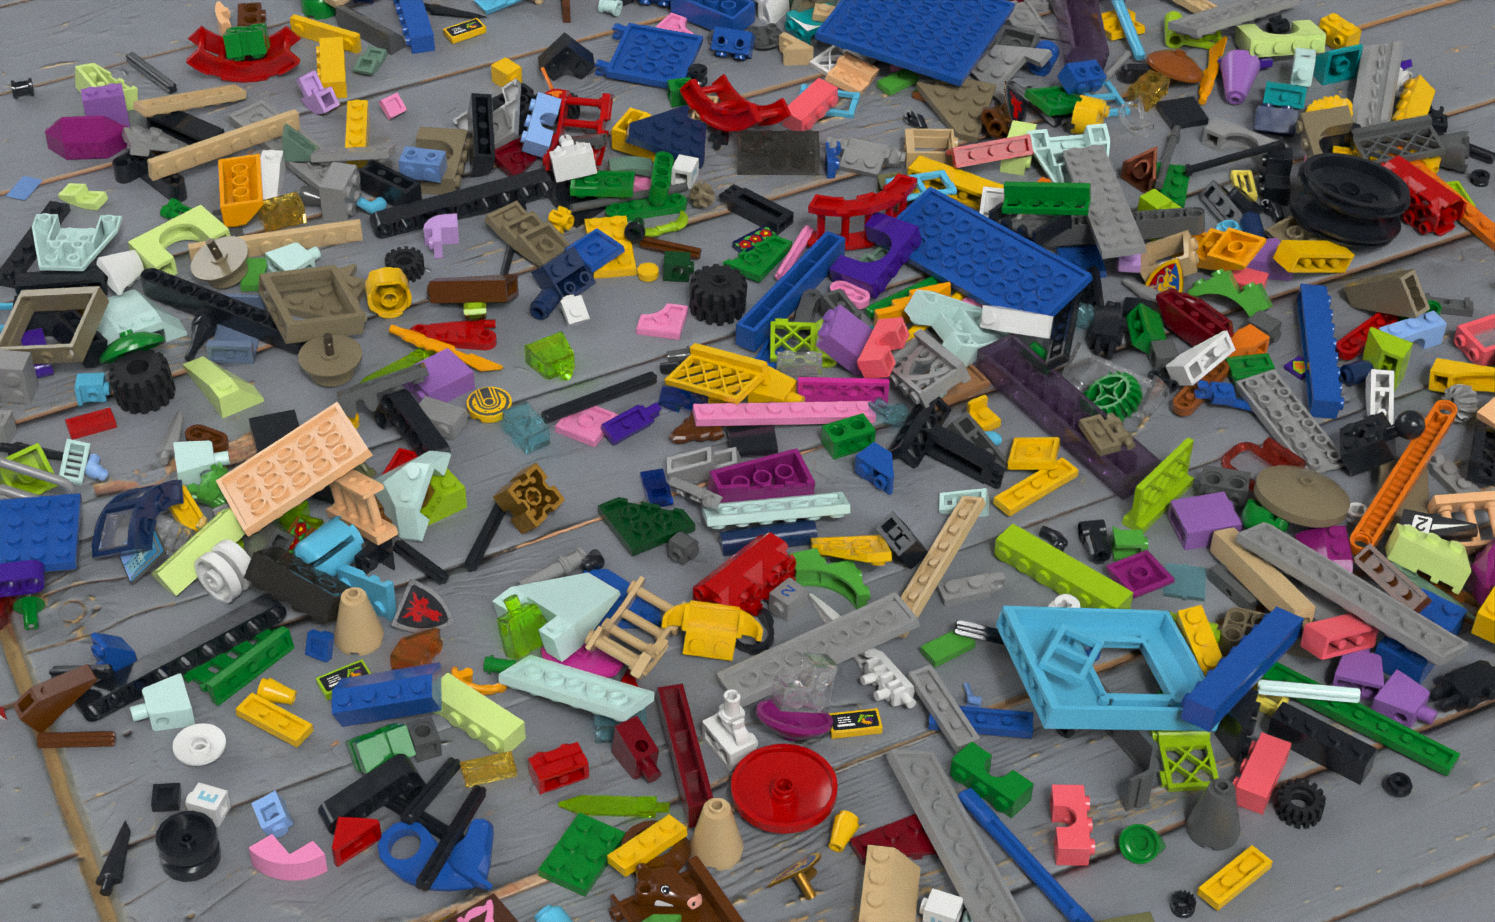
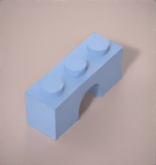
M538 92L536 99H531L528 110L532 112L531 115H527L524 124L528 128L527 131L523 130L520 142L523 143V152L542 158L544 154H547L553 131L544 128L541 124L554 126L562 99Z
M1431 311L1417 318H1409L1380 327L1379 330L1410 342L1416 341L1423 349L1442 344L1447 323L1435 311Z

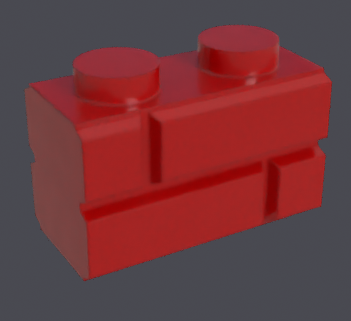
M578 742L561 744L557 749L548 752H538L528 758L529 775L533 783H535L539 795L589 778L588 760Z

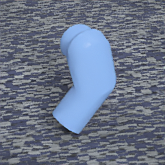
M90 454L85 468L86 475L95 480L104 481L108 476V470L103 469L99 465L100 457L97 454Z

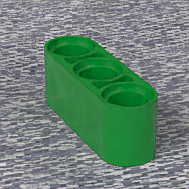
M665 151L656 153L651 171L648 200L655 205L666 203L671 183L674 159L670 153Z

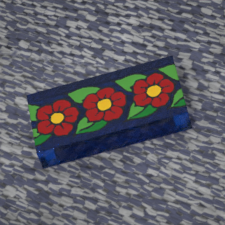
M764 225L733 241L732 248L739 253L742 251L748 252L755 248V244L777 234Z

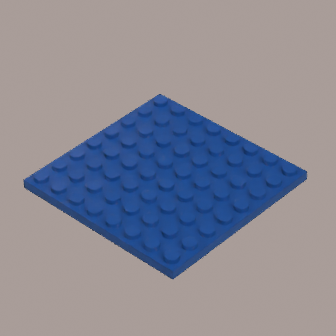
M841 0L816 31L815 39L825 44L835 45L841 49L850 50L859 55L868 56L881 62L884 61L896 67H902L914 73H920L961 87L1001 30L1003 24H1005L1014 11L1015 3L1006 0Z

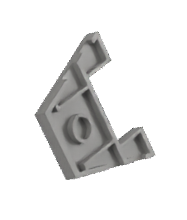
M1016 0L1011 1L1015 3V8L1005 22L1006 25L1040 33V37L1062 41L1070 40L1071 34L1065 25H1046L1036 10H1047L1049 3L1046 0H1024V2L1020 3Z
M994 45L971 73L977 81L996 84V92L993 98L1006 109V87H1004L1006 81L1008 82L1026 61L1042 68L1053 55L1049 49Z
M517 79L501 88L506 103L493 111L495 149L507 144L518 137L521 83ZM468 110L453 119L460 129L468 130Z
M135 125L131 128L123 127L121 134L124 142L128 143L127 148L130 149L131 155L149 156L150 150L171 152L188 146V144L155 127H150V130Z

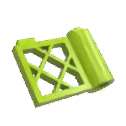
M1171 11L1164 17L1165 43L1169 48L1177 49L1182 45L1210 49L1222 39L1221 30L1216 31L1215 34H1205V37L1202 36V38L1197 40L1189 39L1190 35L1176 34V31L1168 29V22L1182 18V14L1177 11Z
M775 318V321H771L770 362L816 364L821 368L834 367L837 361L816 346L819 337L817 334L823 325V318L816 323L788 322V319ZM775 329H785L788 334L781 339L775 333ZM800 330H810V335L803 339L797 332ZM792 336L800 342L794 348L786 343ZM781 345L788 351L785 355H775V350ZM804 346L810 351V356H801L797 351Z
M1149 730V735L1154 739L1159 748L1163 770L1159 771L1161 787H1166L1167 792L1206 790L1211 781L1203 782L1196 777L1201 769L1211 775L1212 780L1219 778L1210 742V732ZM1205 749L1206 758L1200 761L1191 754L1192 751ZM1166 751H1176L1182 757L1175 763L1167 757ZM1186 759L1198 766L1192 774L1180 766ZM1177 771L1186 777L1187 780L1184 783H1173L1171 776Z

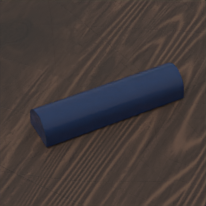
M802 520L721 531L718 533V540L722 555H735L759 535L763 534L764 536L769 532L784 540L788 547L811 544V538L817 537L815 520Z

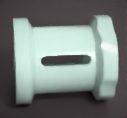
M599 0L598 11L601 13L608 12L618 17L622 11L623 3L621 0Z

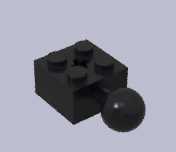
M1406 410L1397 416L1393 425L1390 424L1383 412L1369 415L1355 423H1349L1340 428V457L1352 476L1396 460L1395 438L1401 437L1406 440L1419 438L1425 430V420L1417 411Z

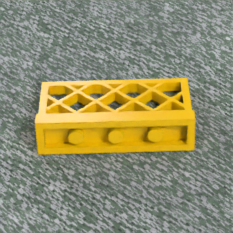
M694 343L690 347L691 355L664 379L666 385L737 405L757 385H766L771 381L766 361ZM703 372V374L690 377L691 374ZM687 376V378L677 380L679 377ZM716 377H721V379H717V380H713V381H709V382H708V379H712V378H716ZM704 380H705V383H701V384H697V385L692 384V383H696V382H700V381H704ZM738 381H739V384H735V385H731V386H727V387H726V384H730V383H734V382H738ZM722 385H723V388H719V389H715V390H714V389H710V388H714V387H718V386H722ZM740 391L737 395L728 394V393Z

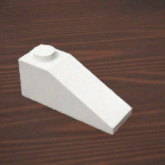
M263 150L261 154L264 204L261 208L277 209L286 173L284 152L279 150Z
M983 305L980 327L1002 332L1050 338L1053 316L1001 306Z
M1222 331L1181 353L1165 367L1170 378L1176 380L1179 385L1193 386L1236 349L1228 332Z
M1371 369L1366 377L1365 401L1367 416L1383 412L1391 425H1393L1394 371Z

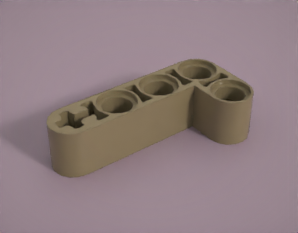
M1241 607L1228 609L1218 645L1221 654L1227 657L1233 646L1237 647L1242 637L1248 635L1253 626L1262 621L1265 613ZM1301 629L1299 639L1286 653L1307 659L1316 658V656L1300 646L1303 629Z

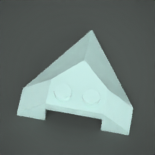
M428 451L374 479L384 486L383 490L374 494L380 515L384 520L396 526L398 536L402 540L423 541L429 519L421 514L420 510L432 475H445L451 457L449 452Z

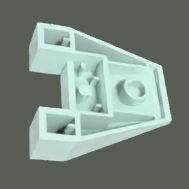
M917 289L904 309L910 317V321L915 325L932 326L944 341L942 346L963 361L965 367L1013 340L1009 332L980 327L983 308L933 291Z
M583 573L513 586L492 602L500 623L514 632H517L538 615L547 620L548 623L538 630L544 648L548 654L563 662L581 648L591 630L594 631L621 594L619 590L592 574Z

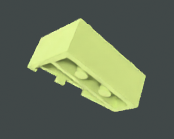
M95 63L75 66V87L80 93V89L122 83L127 111L134 110V101H138L137 87L127 86L124 84L123 79H115L111 76V72Z
M1397 523L1385 545L1388 560L1414 573L1420 570L1432 576L1430 581L1437 584L1440 580L1452 586V592L1458 595L1471 573L1465 546L1457 541L1450 542L1441 539L1434 533L1427 534L1418 531L1411 525L1404 526Z

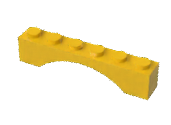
M1436 358L1430 370L1428 390L1445 393V389L1455 384L1472 386L1473 391L1495 392V368Z

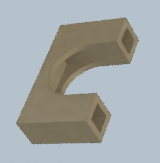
M1348 105L1300 113L1298 121L1295 123L1296 132L1300 133L1301 148L1306 152V160L1311 156L1323 153L1319 146L1321 139L1350 132L1354 122Z
M419 127L416 137L417 148L446 151V159H448L447 169L441 183L416 180L421 184V193L441 195L456 191L457 188L461 187V175L465 173V163L468 162L470 139L468 137V130Z

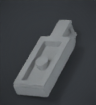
M1438 450L1435 451L1434 456L1431 457L1428 463L1431 475L1450 494L1480 492V489L1472 481L1466 480L1467 476L1450 459L1444 458L1443 454Z
M674 476L670 478L668 483L677 488L676 493L687 498L691 494L690 499L702 503L704 507L718 510L721 499H723L720 495Z
M1003 572L991 573L990 575L984 573L939 582L936 590L943 605L947 607L990 598L991 594L997 590L1005 589L1006 578Z

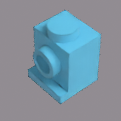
M105 373L77 374L74 389L78 406H83L85 402H107V396L111 395V383L107 382Z

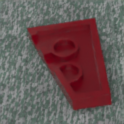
M521 137L495 149L494 163L509 177L524 173L539 158V156L522 151L523 143L520 142Z
M916 814L850 839V847L862 865L866 864L868 845L896 848L906 857H912V860L922 859L926 855H936L939 858Z

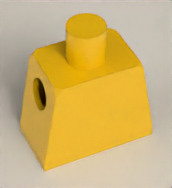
M768 366L771 381L766 385H757L748 394V403L805 402V396L797 394V381Z

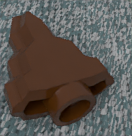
M984 107L980 119L987 128L988 133L995 140L1007 138L1010 130L1004 118L1003 110L1001 108Z
M691 412V415L684 419V423L670 433L669 439L672 443L685 444L693 440L698 442L707 440L717 441L724 437L723 426H696L693 412Z

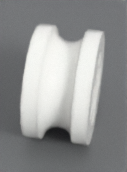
M1358 502L1350 503L1346 520L1358 525L1368 509L1367 506Z

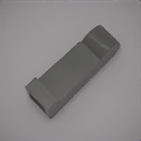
M807 289L803 292L794 322L816 323L814 322L815 314L820 311L821 306L820 291ZM800 330L797 334L805 339L810 335V330Z

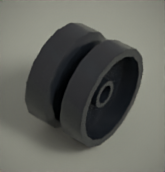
M193 810L178 812L164 820L156 831V846L161 866L165 874L172 879L182 882L197 881L207 877L217 868L221 860L220 843L216 826L213 820L206 814Z

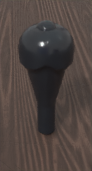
M200 314L193 319L191 323L190 347L185 355L187 362L194 360L199 348L215 335L217 323L213 317Z

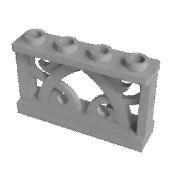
M919 329L913 333L915 337L906 342L903 349H896L892 352L896 364L890 376L884 378H889L895 387H900L904 395H910L916 405L921 404L926 409L930 406L929 403L960 382L965 384L971 380V377L963 361L925 331ZM933 362L930 368L931 373L912 375L916 364Z

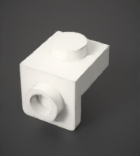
M567 295L562 298L558 305V310L563 312L568 327L589 321L590 317L582 295Z

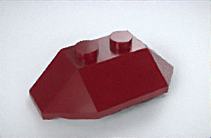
M1174 288L1156 294V301L1166 326L1193 347L1222 331H1227L1230 338L1234 336L1232 321L1204 300L1187 293L1178 292Z

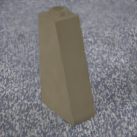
M1415 269L1359 278L1344 287L1350 305L1354 308L1408 318H1417L1430 309Z

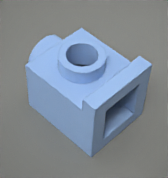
M276 791L251 803L262 830L268 836L273 834L274 837H281L288 832V827L294 825L285 800Z

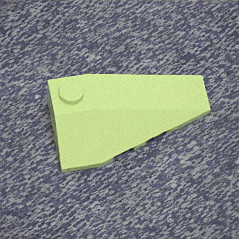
M204 356L183 364L185 371L222 418L264 402V398L254 385Z

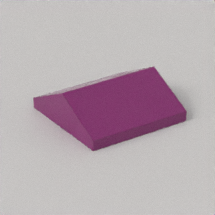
M1148 550L1106 565V570L1111 579L1132 591L1133 599L1175 582V578Z

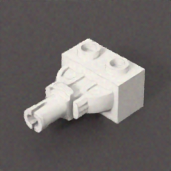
M562 135L559 138L561 147L557 146L554 151L549 152L556 182L597 173L590 143H579L577 141L574 145L570 135H566V139Z
M734 689L727 690L724 693V703L719 706V711L702 721L703 740L730 772L735 770L738 763L746 755L758 747L755 735L746 730L745 719L743 718L745 717V711L740 706V694Z

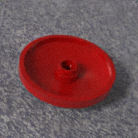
M773 744L752 751L738 763L731 779V797L738 813L753 826L772 833H798L817 826L829 816L837 800V777L828 761L815 751L794 744Z

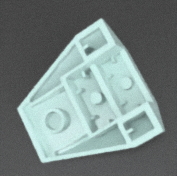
M1106 123L1086 125L1084 133L1080 135L1049 137L1047 129L1027 131V134L1031 136L1034 156L1052 182L1072 183L1063 160L1062 151L1074 147L1085 148L1095 144L1103 145L1109 158L1111 140Z
M135 289L124 292L119 296L108 297L109 304L97 329L108 340V345L120 338L119 333L132 329L133 333L142 331L155 332L159 330L162 336L165 337L166 342L187 335V331L177 317Z

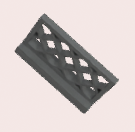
M1429 114L1351 129L1349 146L1351 149L1356 150L1361 158L1369 160L1370 156L1377 158L1378 160L1373 162L1378 164L1386 163L1395 158L1388 156L1389 153L1400 155L1409 162L1445 155L1447 150L1434 130L1432 118ZM1415 141H1419V142L1424 143V145H1423V146H1420V145L1414 144V142H1415ZM1397 144V145L1403 146V147H1405V148H1404L1403 150H1401V149L1395 148L1394 146ZM1429 145H1432L1437 147V149H1430L1427 147ZM1378 148L1384 150L1385 152L1382 154L1374 150ZM1409 149H1413V150H1416V151H1418V152H1416V153H1411V152H1408V150H1409Z

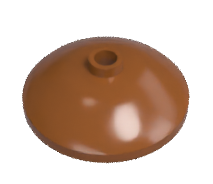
M1166 49L1154 51L1148 54L1146 62L1151 68L1172 79L1197 83L1203 77L1199 66L1183 50L1175 49L1174 51Z

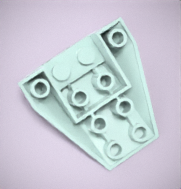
M36 214L32 231L39 270L84 271L118 233L122 216L100 215L96 229L61 228L58 214Z

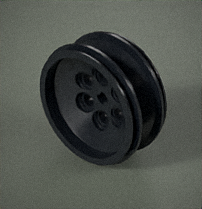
M1322 153L1308 158L1298 171V180L1302 186L1294 189L1289 197L1290 212L1293 218L1307 231L1327 241L1361 249L1380 248L1390 244L1399 235L1401 230V222L1398 216L1405 213L1411 203L1410 190L1407 184L1393 171L1373 161L1341 153Z

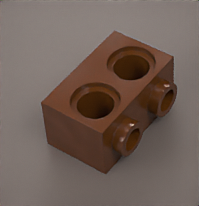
M261 2L238 4L237 26L266 23V10H262Z

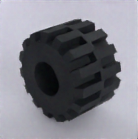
M713 264L711 267L708 265L703 266L702 270L698 269L694 272L690 282L689 308H691V314L696 316L697 320L700 322L705 320L708 325L717 323V326H723L724 322L730 325L734 323V318L738 321L742 318V314H745L747 281L745 275L740 274V270L736 268L731 269L729 265L719 266V264Z
M142 349L136 350L134 353L128 352L124 354L123 358L119 357L116 359V364L111 365L109 368V380L117 404L125 412L130 411V414H137L138 412L148 414V411L152 410L155 412L160 410L161 406H166L170 403L169 399H173L175 395V383L168 361L160 352L155 353L154 350L150 349L147 351Z

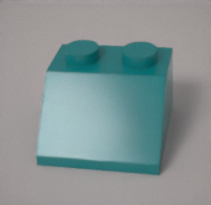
M1358 44L1317 55L1313 76L1322 86L1356 79L1363 45Z

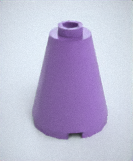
M1233 50L1221 59L1225 98L1229 103L1237 105L1245 101L1260 71V60L1255 54L1252 56L1246 50Z

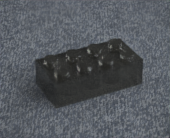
M737 131V175H819V131Z
M281 547L254 551L244 575V579L250 581L254 588L266 590L271 593V597L275 600L289 603L292 605L291 608L293 610L312 616L311 619L319 624H326L337 620L341 595L346 589L352 588L330 574L316 569L312 564H307L301 558Z

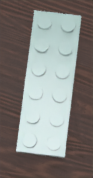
M843 492L724 502L719 504L718 510L709 509L701 505L702 515L707 527L711 526L713 529H722L726 527L725 525L735 524L737 527H744L753 522L766 525L773 523L774 520L795 522L797 518L818 520L821 518L820 516L828 515L832 518H840L844 514L851 513L850 503Z
M533 655L525 657L499 673V683L510 686L511 689L523 690L534 696L548 698L553 702L565 703L573 708L590 711L595 715L613 718V720L618 722L628 720L631 716L654 702L653 691Z

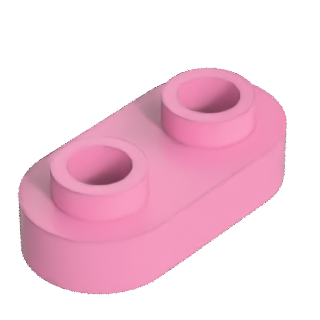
M835 281L830 285V291L841 288L858 310L869 306L870 294L868 291L846 281Z

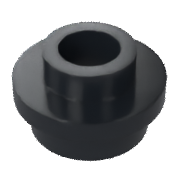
M1401 772L1393 773L1387 778L1385 783L1386 790L1395 797H1406L1413 788L1410 777Z

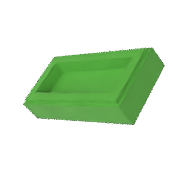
M904 68L878 80L877 88L891 96L919 82V76L913 71Z
M247 258L248 271L241 280V291H258L259 274L267 273L266 258Z
M951 631L922 645L920 653L936 668L974 649L976 642L970 637L956 635L954 631Z

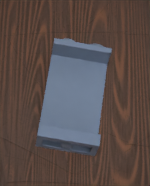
M224 294L267 311L260 295ZM218 324L214 340L207 341L208 359L214 363L254 364L260 340Z

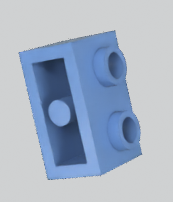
M405 146L398 161L399 172L414 180L441 183L447 169L446 151Z

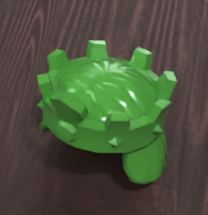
M220 461L217 462V465L214 463L210 466L212 471L200 477L201 482L199 486L195 483L187 485V490L192 494V498L197 499L199 503L207 504L212 509L228 503L216 480L229 472Z

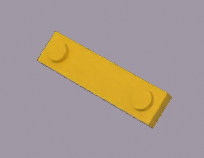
M295 14L290 17L291 30L300 37L319 42V38L343 36L344 50L356 54L362 50L359 33Z
M1061 457L1056 462L1055 470H1039L995 496L993 504L1010 517L1078 477L1079 469Z

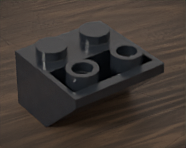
M1250 689L1220 720L1215 731V736L1232 759L1239 762L1242 752L1247 753L1251 738L1247 737V735L1251 736L1254 733L1257 720L1253 719V717L1257 718L1261 703L1257 702L1259 691Z

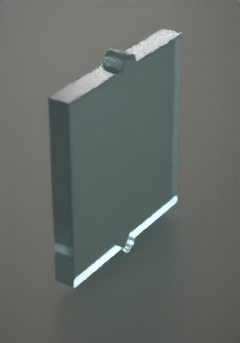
M1166 563L1165 569L1175 578V582L1164 586V597L1180 598L1183 601L1187 599L1204 602L1206 568L1189 566L1188 564Z

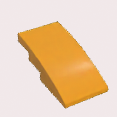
M1230 227L1225 232L1210 228L1208 232L1191 236L1196 238L1199 249L1196 250L1199 257L1197 268L1219 270L1222 268L1223 270L1245 269L1267 242V239ZM1184 251L1171 255L1172 259L1183 256Z

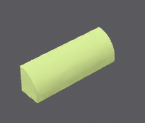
M223 509L153 571L151 575L168 592L177 596L197 578L194 567L196 559L206 552H211L212 547L220 541L227 539L236 543L246 534L231 509Z

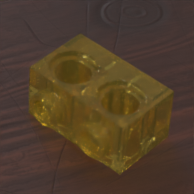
M1149 69L1134 84L1129 86L1127 90V104L1149 112L1156 105V102L1161 101L1168 94L1170 77Z
M297 192L264 199L263 206L258 210V217L265 232L306 223L305 207Z

